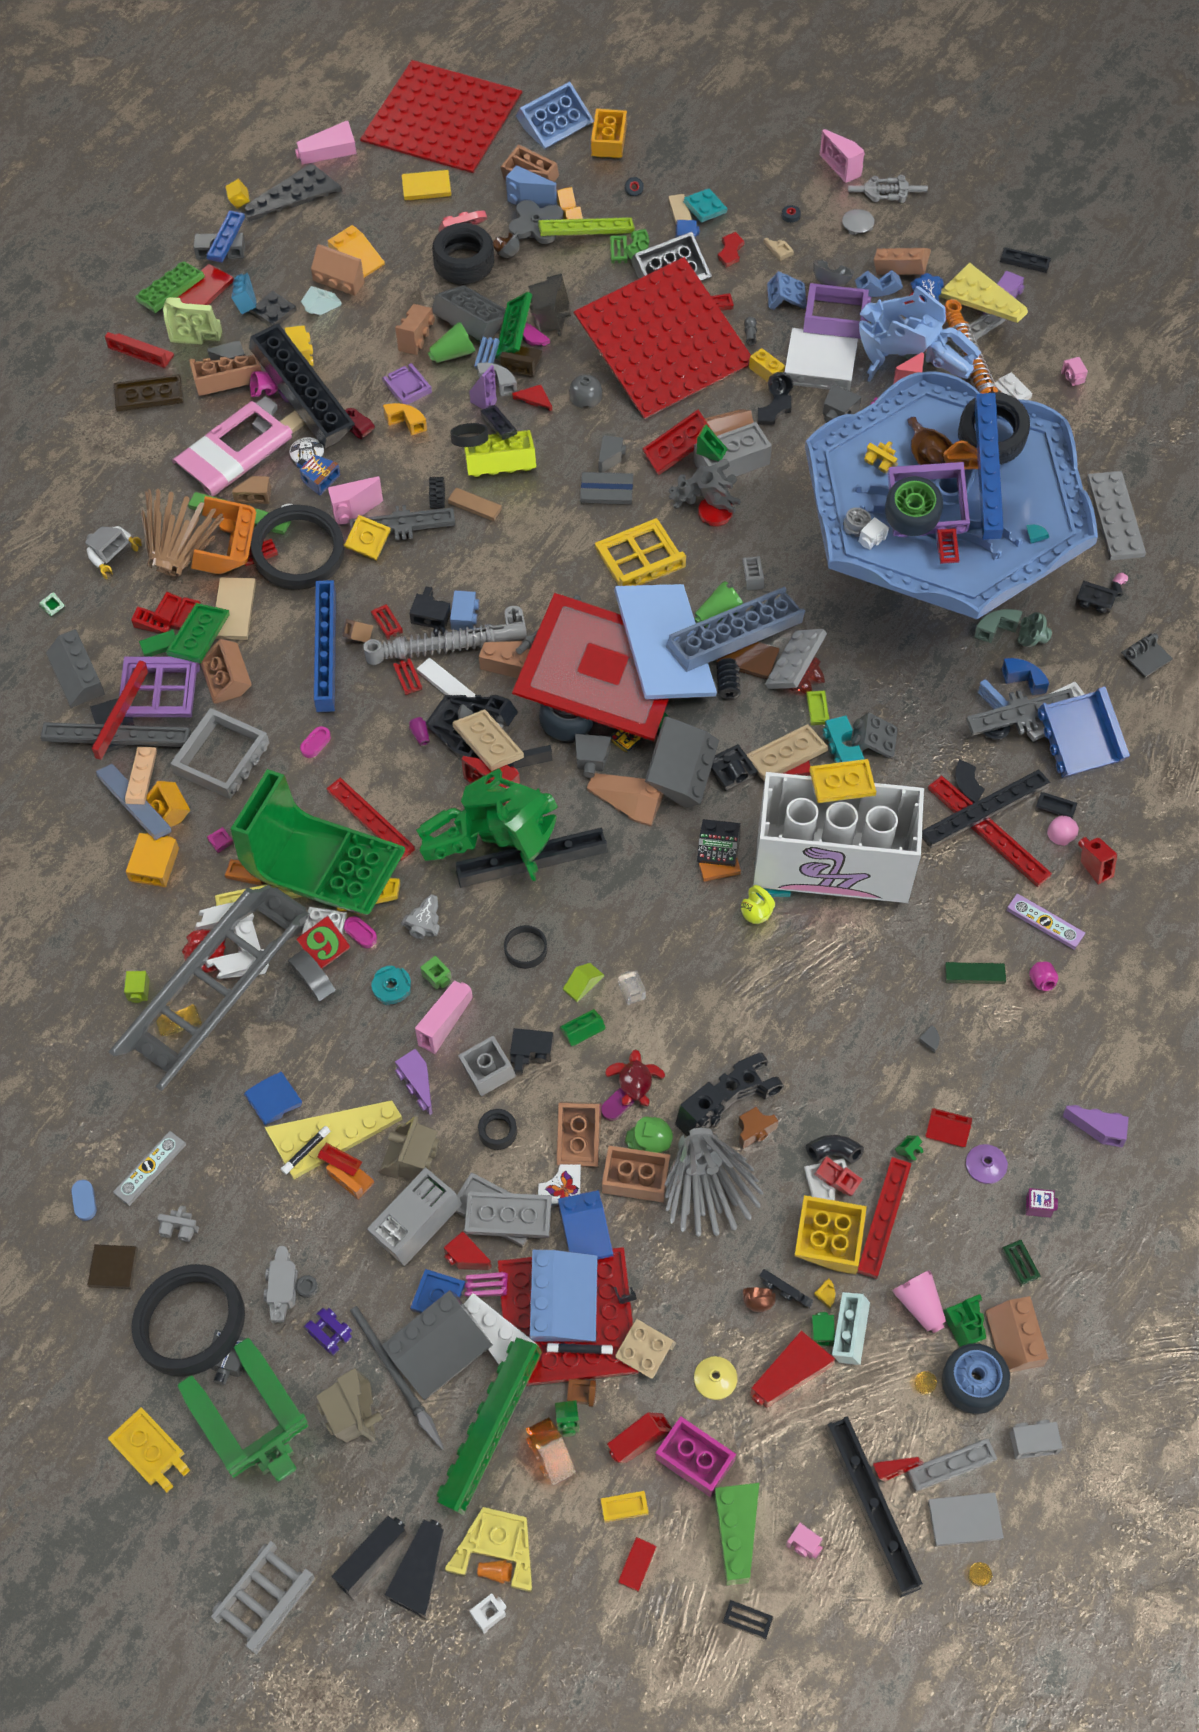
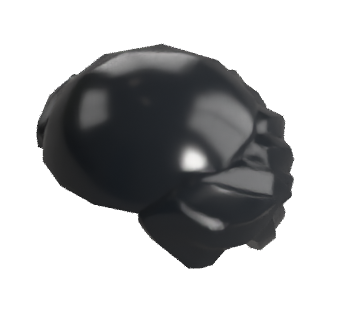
M776 372L768 379V390L773 396L788 395L793 389V380L785 372Z

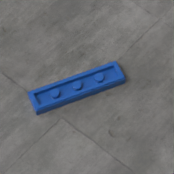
M229 210L206 255L207 260L223 263L245 219L244 213Z

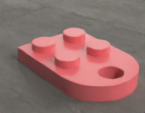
M462 212L454 218L452 216L445 217L438 230L440 232L445 227L457 223L478 225L487 220L486 212Z

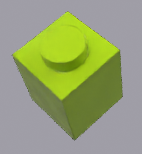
M126 971L124 994L128 1001L133 1003L148 1001L150 979L146 971Z

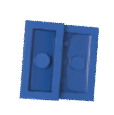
M282 1071L259 1082L244 1093L264 1125L281 1119L284 1113L302 1105V1100Z

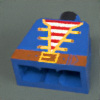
M313 455L308 461L301 458L297 463V467L300 469L301 480L319 496L341 475L338 463L318 455Z

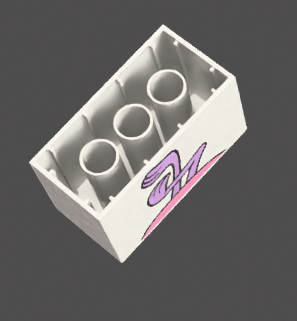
M766 772L759 819L753 886L758 885L768 889L908 903L921 857L924 788L874 783L876 796L817 803L811 776Z

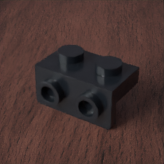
M1083 580L1076 602L1079 603V606L1089 608V606L1096 608V611L1100 613H1110L1118 591Z

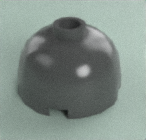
M584 374L572 381L569 395L570 401L579 408H583V406L593 408L602 400L603 391L601 383L596 377Z

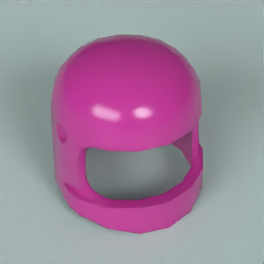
M254 371L251 373L250 394L252 397H259L263 389L268 396L277 392L278 386L266 371Z

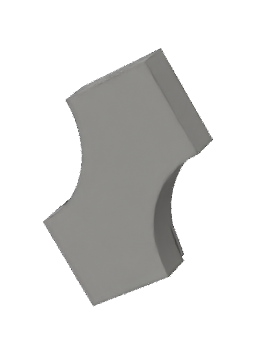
M266 396L256 403L272 416L278 409L277 404ZM258 414L256 420L252 423L253 428L260 434H263L272 427L271 424Z

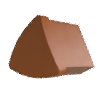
M569 1380L567 1401L577 1400V1404H588L590 1407H593L596 1399V1380Z

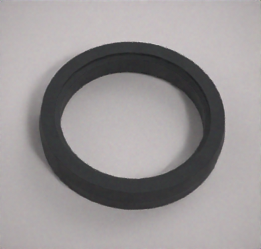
M297 504L277 508L269 512L258 522L252 534L251 555L257 570L266 580L282 588L300 590L316 587V581L329 580L337 572L343 561L345 546L341 529L329 514L316 507ZM293 520L313 522L328 532L334 544L333 551L326 563L314 571L303 574L285 573L271 566L263 556L262 545L267 534L284 522Z
M202 1264L177 1267L157 1278L140 1297L132 1318L133 1341L142 1358L159 1372L177 1377L196 1375L217 1365L234 1348L243 1330L245 1306L237 1286L222 1271ZM192 1282H207L221 1288L227 1298L228 1316L221 1334L208 1348L194 1356L181 1359L167 1358L154 1351L149 1339V1324L155 1308L167 1294L182 1285Z

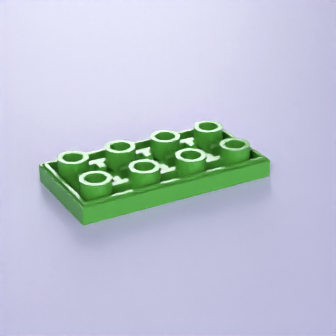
M185 261L180 262L160 279L153 281L149 287L141 290L135 296V299L156 313L164 307L167 298H177L205 277L204 273Z

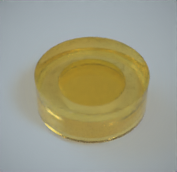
M922 1371L916 1376L914 1385L919 1393L928 1395L934 1392L937 1386V1379L931 1372Z
M977 1562L969 1570V1580L977 1587H985L992 1579V1570L987 1564Z

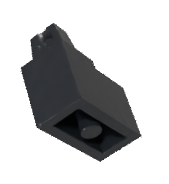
M426 586L423 594L417 593L409 612L411 624L429 628L444 626L446 628L451 616L450 603L435 600L433 597V587Z
M513 1028L510 1059L511 1063H515L514 1072L516 1075H523L524 1064H531V1060L537 1063L551 1062L554 1044L553 1032Z

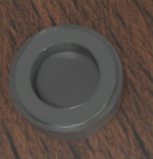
M310 1275L300 1277L296 1283L298 1294L303 1298L314 1296L318 1290L316 1279Z

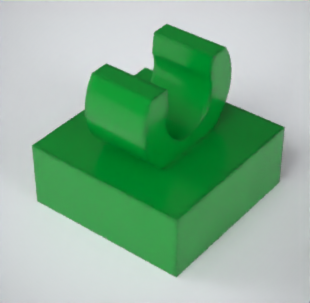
M907 1135L895 1148V1151L899 1155L907 1156L909 1160L915 1161L916 1157L913 1152L914 1150L917 1153L924 1152L922 1147L919 1146L923 1141L918 1135Z

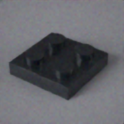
M271 291L256 304L255 308L250 310L253 316L270 327L277 323L281 324L297 311L294 304L274 291Z

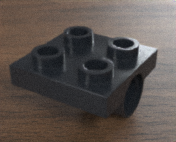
M739 744L716 754L711 767V771L725 791L758 775V770Z

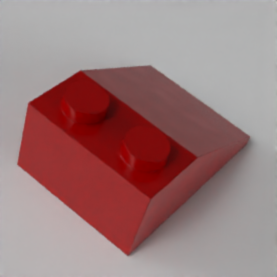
M467 756L461 758L463 777L470 783L492 772L481 759ZM508 765L499 768L502 771L503 779L520 784V776L516 768L509 767ZM494 777L490 778L486 782V784L491 783L494 780ZM503 784L498 785L507 789L509 788V786Z

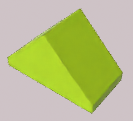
M591 963L577 966L565 984L563 991L578 1002L604 977V974Z

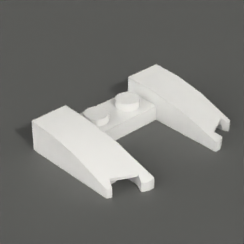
M235 902L200 910L199 915L203 916L201 922L196 923L195 929H212ZM252 913L242 919L233 931L259 951H264V949L260 948L252 922L254 918ZM238 946L239 953L209 959L205 964L208 968L213 965L216 966L220 971L217 975L218 979L240 977L245 974L257 958ZM269 964L265 966V968L260 972V974L266 973Z

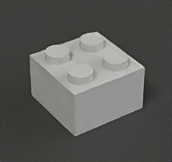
M494 1036L458 1055L480 1096L516 1077L512 1065Z

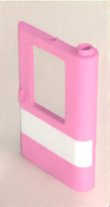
M251 401L173 458L172 462L174 464L177 463L197 479L209 496L214 497L292 439V430L289 426L283 425L255 402ZM253 413L258 414L272 425L270 429L238 452L220 440L223 435Z

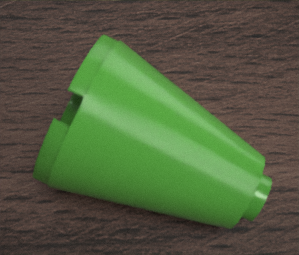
M459 322L429 347L430 352H428V355L432 362L436 361V363L473 354L476 351L472 342H470L466 330Z
M723 581L695 612L696 617L694 620L696 623L743 604L733 587L728 588L726 586L728 582Z

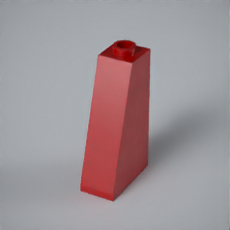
M801 1330L753 1385L750 1392L751 1398L757 1405H763L768 1408L829 1370L834 1365L835 1358Z

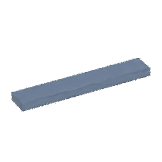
M113 764L96 771L97 777L154 840L172 832L171 827L147 801H145V805L126 804L125 796L129 781Z

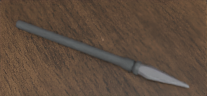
M357 1306L353 1307L350 1312L408 1401L413 1415L417 1417L418 1424L443 1450L444 1447L432 1418L425 1412V1408L419 1400L415 1398Z

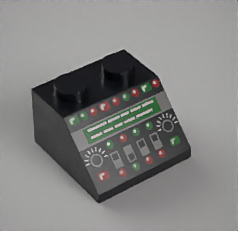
M703 819L699 836L697 862L735 867L741 838V823Z

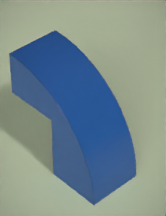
M1004 659L1001 670L1006 684L1028 681L1032 695L1047 693L1049 681L1037 666L1021 659Z

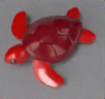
M635 1049L630 1054V1062L628 1064L614 1063L610 1065L605 1071V1076L610 1077L620 1074L619 1084L626 1094L622 1098L623 1106L629 1105L632 1100H639L641 1105L648 1107L650 1101L646 1094L652 1085L651 1076L664 1079L665 1073L654 1064L644 1065L639 1050Z

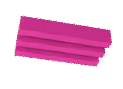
M501 1272L466 1275L468 1282L465 1284L467 1289L465 1297L469 1298L473 1293L477 1297L506 1295L508 1274ZM502 1279V1281L473 1283V1281ZM502 1286V1289L473 1291V1288Z

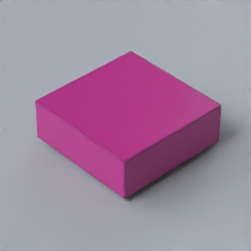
M223 827L207 836L208 841L217 853L234 843Z

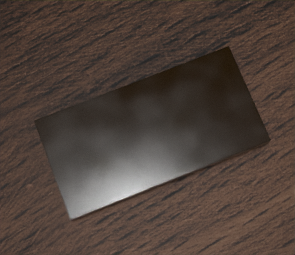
M180 374L114 383L116 412L184 403Z

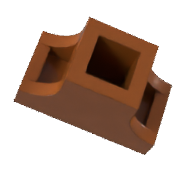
M757 1107L739 1116L738 1125L743 1131L739 1135V1144L744 1149L756 1141H763L769 1133L777 1129L778 1119L774 1114L770 1116L763 1115Z

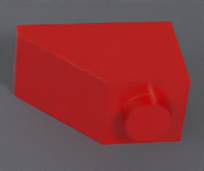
M463 1231L444 1247V1258L451 1266L455 1265L458 1269L490 1270L492 1268L489 1258Z

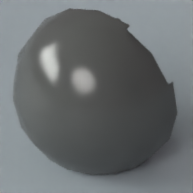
M823 259L814 261L813 272L817 281L822 285L843 287L854 275V271L846 266L840 265L838 269L832 270L828 267L827 261H823Z

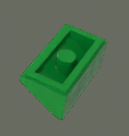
M595 1009L560 1026V1030L571 1046H575L606 1029L603 1018Z

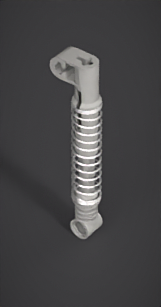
M510 606L505 610L506 624L494 626L492 624H485V627L480 625V628L473 626V629L466 627V630L459 628V631L452 629V632L445 630L444 636L441 635L440 631H438L437 637L431 632L430 638L424 633L423 639L417 634L416 640L410 635L409 641L406 640L405 636L403 638L399 636L392 640V643L390 641L388 643L383 641L384 644H381L376 639L366 641L363 646L367 663L376 665L381 663L384 657L392 659L395 656V658L401 660L406 659L405 656L407 654L412 658V653L414 652L419 657V652L421 651L426 656V651L428 650L433 655V650L435 649L440 654V649L442 648L447 653L448 650L454 652L455 649L461 651L462 648L466 650L469 647L475 649L476 646L482 648L484 642L524 640L527 634L523 611L518 606Z

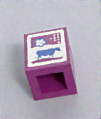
M1029 1188L1026 1194V1215L1051 1218L1054 1211L1058 1209V1198H1055V1191Z

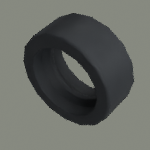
M492 1109L484 1113L478 1124L480 1140L486 1147L493 1150H502L511 1146L517 1136V1125L513 1115L503 1109ZM500 1119L508 1123L510 1127L509 1134L503 1139H491L486 1134V1126L489 1122Z

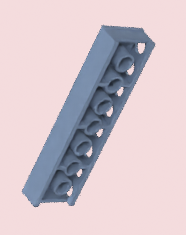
M782 587L670 634L666 648L682 668L688 672L802 623L805 610L800 609L786 593V588Z

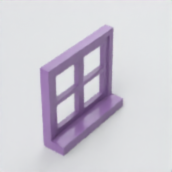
M124 657L119 697L138 661L146 662L148 672H156L155 684L141 685L139 689L154 691L152 706H130L125 717H192L196 673H199L200 669L199 663L175 657ZM163 672H186L185 686L162 685ZM161 691H184L183 706H159Z

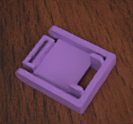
M412 363L408 364L410 372L403 366L389 373L388 378L386 376L382 377L384 384L401 404L408 405L432 393L431 386Z

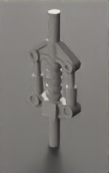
M899 175L898 178L879 179L878 176H873L864 186H848V192H864L873 202H878L879 199H888L904 203L908 192H927L928 186H909V182L905 180L904 175ZM878 183H887V184H886V186H884V184H882V186H880V184H878ZM880 192H881V193H884V192H886V193H888V192H890V193H893V192H894V193H897V192H899V194H888V195H880L879 193H880Z

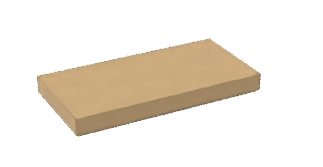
M220 578L216 607L229 610L230 615L216 639L248 640L256 586L255 578Z
M485 709L453 722V728L491 771L524 758L522 750Z
M807 724L746 755L758 770V775L765 782L766 772L783 774L827 752L828 746Z

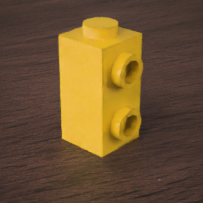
M762 348L750 356L749 369L767 382L772 374L785 372L786 366Z

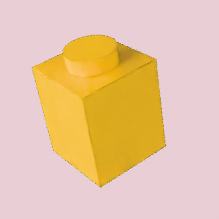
M239 179L226 185L228 200L237 209L250 202L248 189Z

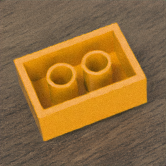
M596 109L591 138V156L622 158L627 128V111Z

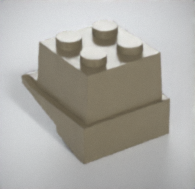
M417 1116L411 1118L407 1123L398 1125L394 1133L390 1132L388 1140L391 1142L379 1173L395 1179L401 1176L414 1180L425 1167L431 1171L432 1160L436 1157L439 1149L440 1139H437L438 1131L418 1124Z
M354 1368L338 1377V1382L318 1394L316 1397L319 1403L316 1405L321 1415H325L328 1420L326 1427L329 1433L335 1435L337 1439L347 1443L364 1435L373 1442L376 1440L374 1424L381 1421L383 1417L379 1411L372 1415L371 1405L374 1404L371 1383L366 1376Z

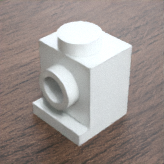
M874 517L861 530L858 542L870 550L874 545L877 546L882 540L886 539L889 527Z
M491 1593L470 1610V1614L485 1634L492 1626L506 1616L504 1610L507 1607L499 1596L495 1599ZM488 1610L494 1611V1615L492 1617L486 1616V1612Z

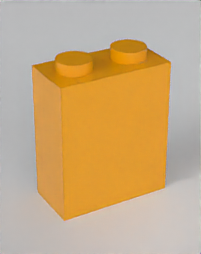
M139 833L126 869L129 881L166 887L179 851L176 839L164 836L154 840L149 833Z

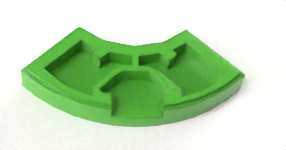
M646 229L632 231L630 235L632 243L625 248L630 259H632L635 253L648 249L649 236Z

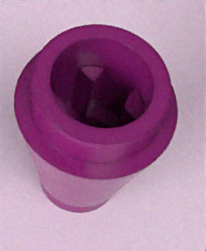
M422 717L412 719L409 722V730L420 746L427 745L430 740L426 721Z

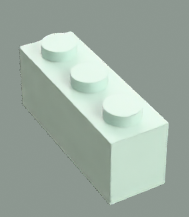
M842 1292L832 1353L839 1363L860 1365L870 1306V1302L863 1294Z

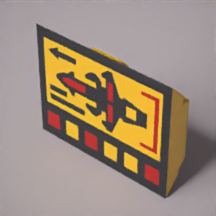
M619 729L610 736L611 741L625 752H629L643 739V737Z

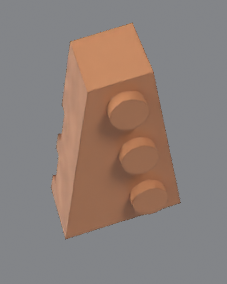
M521 145L514 149L501 166L502 176L505 180L506 176L516 165L553 182L559 177L557 163Z
M413 304L406 313L407 318H402V324L400 326L397 325L395 329L398 351L417 355L419 350L423 348L424 339L429 335V328L434 324L435 316L433 315L432 308Z

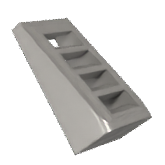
M760 556L742 558L747 590L764 589V575Z

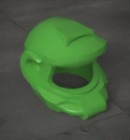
M643 1117L637 1122L635 1127L627 1131L625 1143L629 1149L663 1153L670 1148L673 1133L667 1122L663 1119Z

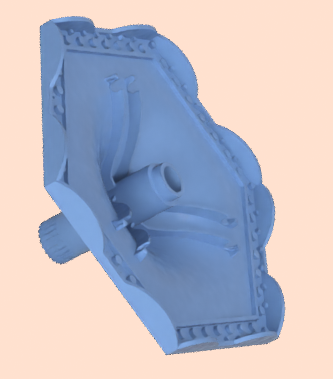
M919 372L900 379L890 386L875 403L856 414H845L830 420L817 429L805 443L828 568L979 619L1094 546L1097 542L1098 534L1095 513L1090 497L1082 486L1078 472L1075 441L1067 419L1044 404L1017 399L1028 411L1030 431L1021 453L1014 460L1000 464L1004 528L1001 539L982 540L978 469H964L970 525L968 531L957 534L959 563L940 564L936 533L925 536H893V528L888 523L885 515L886 498L889 492L888 473L885 474L879 470L878 467L882 461L876 459L874 464L870 465L864 461V457L869 443L878 447L880 442L886 445L890 441L893 443L891 448L896 451L894 457L898 459L897 467L919 465L911 450V440L915 432L909 426L907 419L916 417L918 423L922 424L924 428L934 429L942 433L954 444L959 441L958 428L964 408L973 398H976V394L981 393L971 384L956 376L942 372ZM997 416L998 442H1003L1011 437L1013 428L1006 419ZM957 478L928 479L939 488L943 497V509L939 522L960 521ZM851 508L866 510L871 515V519L875 517L889 527L886 539L882 540L879 545H874L870 550L863 547L858 542L859 537H855L854 534L849 535L843 529V522L847 511ZM1026 525L1042 526L1047 530L1049 538L1031 543ZM944 556V558H952V557H954V556Z

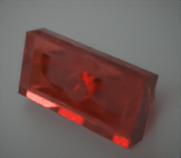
M817 657L813 658L798 687L789 689L791 691L798 690L806 694L812 691L809 678L819 683H825L823 672L818 666L821 661Z

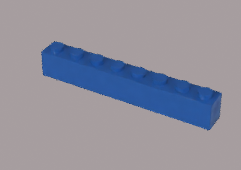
M995 393L976 394L974 406L982 540L1001 539L1004 528Z
M334 580L316 581L314 703L316 712L335 711L336 590Z

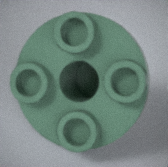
M1035 612L1021 620L1018 643L1029 648L1035 646L1038 642L1045 644L1050 640L1052 631L1046 626L1047 620L1045 615Z

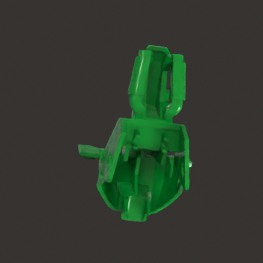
M498 768L465 787L461 799L464 807L463 811L457 808H450L446 811L444 809L416 829L418 835L422 838V845L419 850L425 861L443 859L455 853H464L468 849L472 850L476 846L479 834L483 842L495 843L501 847L513 846L517 850H521L520 856L527 867L532 881H536L538 867L533 860L546 846L557 820V816L554 814L544 817L543 815L554 811L558 806L551 794L541 793L539 788L534 790L503 779L502 771ZM494 777V780L491 783L486 784V782L490 778ZM503 784L509 786V788L507 789L498 785ZM455 818L454 823L456 826L449 828L448 831L435 838L430 835Z

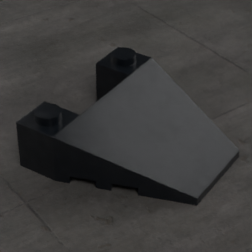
M445 695L426 721V725L460 761L463 756L480 759L453 728V722L459 720L458 710L461 705L464 704L473 713L485 709L497 723L509 726L518 713L510 699L499 695H490V697H482L481 695H475V697Z

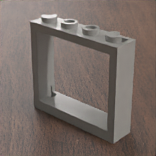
M210 708L170 765L174 774L231 799L234 793L239 791L243 780L248 778L252 767L257 765L262 753L267 750L269 739L266 732ZM217 724L255 740L226 783L188 766Z

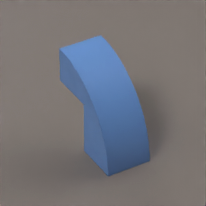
M893 270L880 279L866 271L855 280L858 289L869 290L868 296L870 297L890 295L903 288L899 275Z

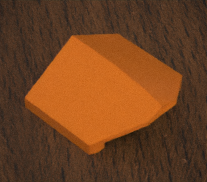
M962 440L955 442L944 452L945 463L964 462V469H978L977 448L970 443Z

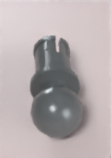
M747 317L744 321L746 343L749 345H755L757 342V321L754 317Z

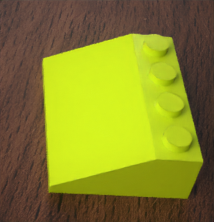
M530 430L517 431V435L501 440L497 434H490L486 443L474 447H464L468 475L474 477L486 473L494 475L504 471L512 473L516 470L523 469L524 471H529L537 468L535 447Z

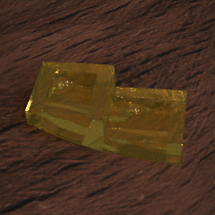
M194 1004L177 1012L173 1011L193 1026L202 1023L197 1007ZM163 1014L156 1020L161 1036L184 1031L183 1028Z

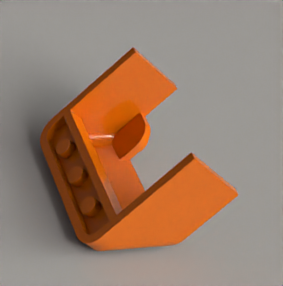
M205 496L202 516L207 517L213 508L216 511L212 518L216 519L219 514H223L222 518L224 520L218 526L222 531L231 533L227 556L194 549L191 569L223 574L246 564L256 510L249 505Z

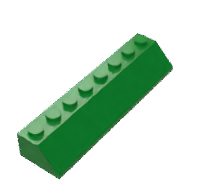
M516 1337L514 1342H510L506 1350L508 1356L505 1362L501 1361L496 1373L498 1376L496 1381L490 1383L487 1389V1394L489 1395L486 1401H482L478 1407L477 1414L479 1416L475 1423L472 1422L467 1430V1435L469 1436L465 1443H461L457 1451L459 1457L456 1463H452L447 1471L448 1480L445 1485L442 1484L437 1492L438 1503L463 1516L542 1354L540 1347L533 1342Z

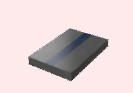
M582 472L580 503L632 504L633 473Z

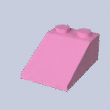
M822 130L820 156L845 183L861 177L864 150L854 141L828 130Z
M379 476L328 487L332 512L338 525L350 523L349 519H355L358 515L362 516L383 502Z

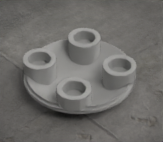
M854 209L848 211L843 216L842 222L844 227L849 230V234L856 235L857 233L872 231L874 218L865 210Z

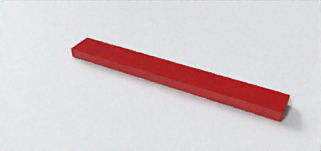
M942 775L928 786V790L954 813L973 804ZM990 818L971 827L1037 888L1051 877L1052 873Z

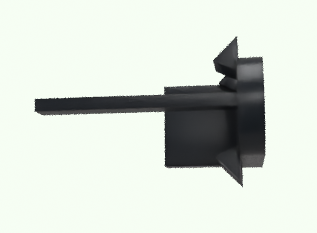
M614 1287L620 1304L637 1299L632 1287H630L631 1294L621 1295V1298L617 1288Z

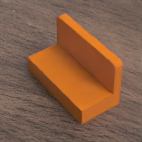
M331 1164L326 1167L328 1176L357 1200L374 1184V1180L360 1168L353 1177Z

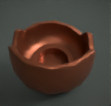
M758 1287L743 1289L744 1304L754 1312L770 1310L775 1304V1293H772V1289Z

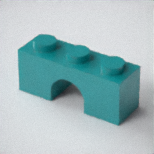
M847 715L826 720L822 732L824 739H828L829 751L831 754H834L835 763L864 760L859 745L848 747L843 744L851 740L853 732Z

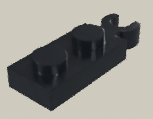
M766 1269L762 1270L759 1276L763 1279V1285L772 1290L774 1287L781 1291L780 1295L785 1299L791 1301L793 1298L810 1309L814 1302L813 1299Z

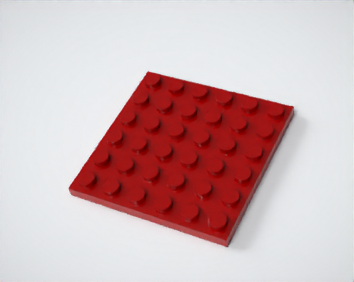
M624 1247L612 1248V1257L597 1259L596 1342L533 1341L540 1347L542 1354L526 1386L568 1382L575 1379L587 1380L639 1374V1371L616 1358L618 1350L633 1326L631 1302L620 1304L614 1287L617 1288L620 1298L624 1294L630 1295ZM532 1257L498 1260L499 1273L505 1272L508 1274L507 1293L501 1296L503 1318L530 1338ZM548 1343L613 1345V1353L547 1352Z

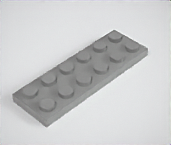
M1122 471L1088 474L1087 482L1109 559L1120 560L1145 557L1146 551Z

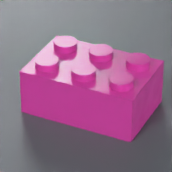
M680 1416L656 1451L655 1459L711 1498L715 1488H718L735 1462L736 1453Z

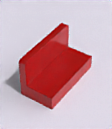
M932 1108L926 1137L966 1147L972 1118Z

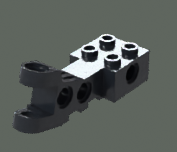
M764 1053L754 1054L733 1065L734 1070L729 1075L726 1073L722 1074L719 1077L720 1082L715 1086L710 1082L706 1083L680 1104L675 1126L688 1137L690 1136L689 1131L692 1129L709 1128L711 1125H717L722 1119V1112L736 1101L755 1094L763 1099H767L778 1094L784 1088V1085L778 1076L762 1082L756 1071L764 1065L767 1066L769 1061Z

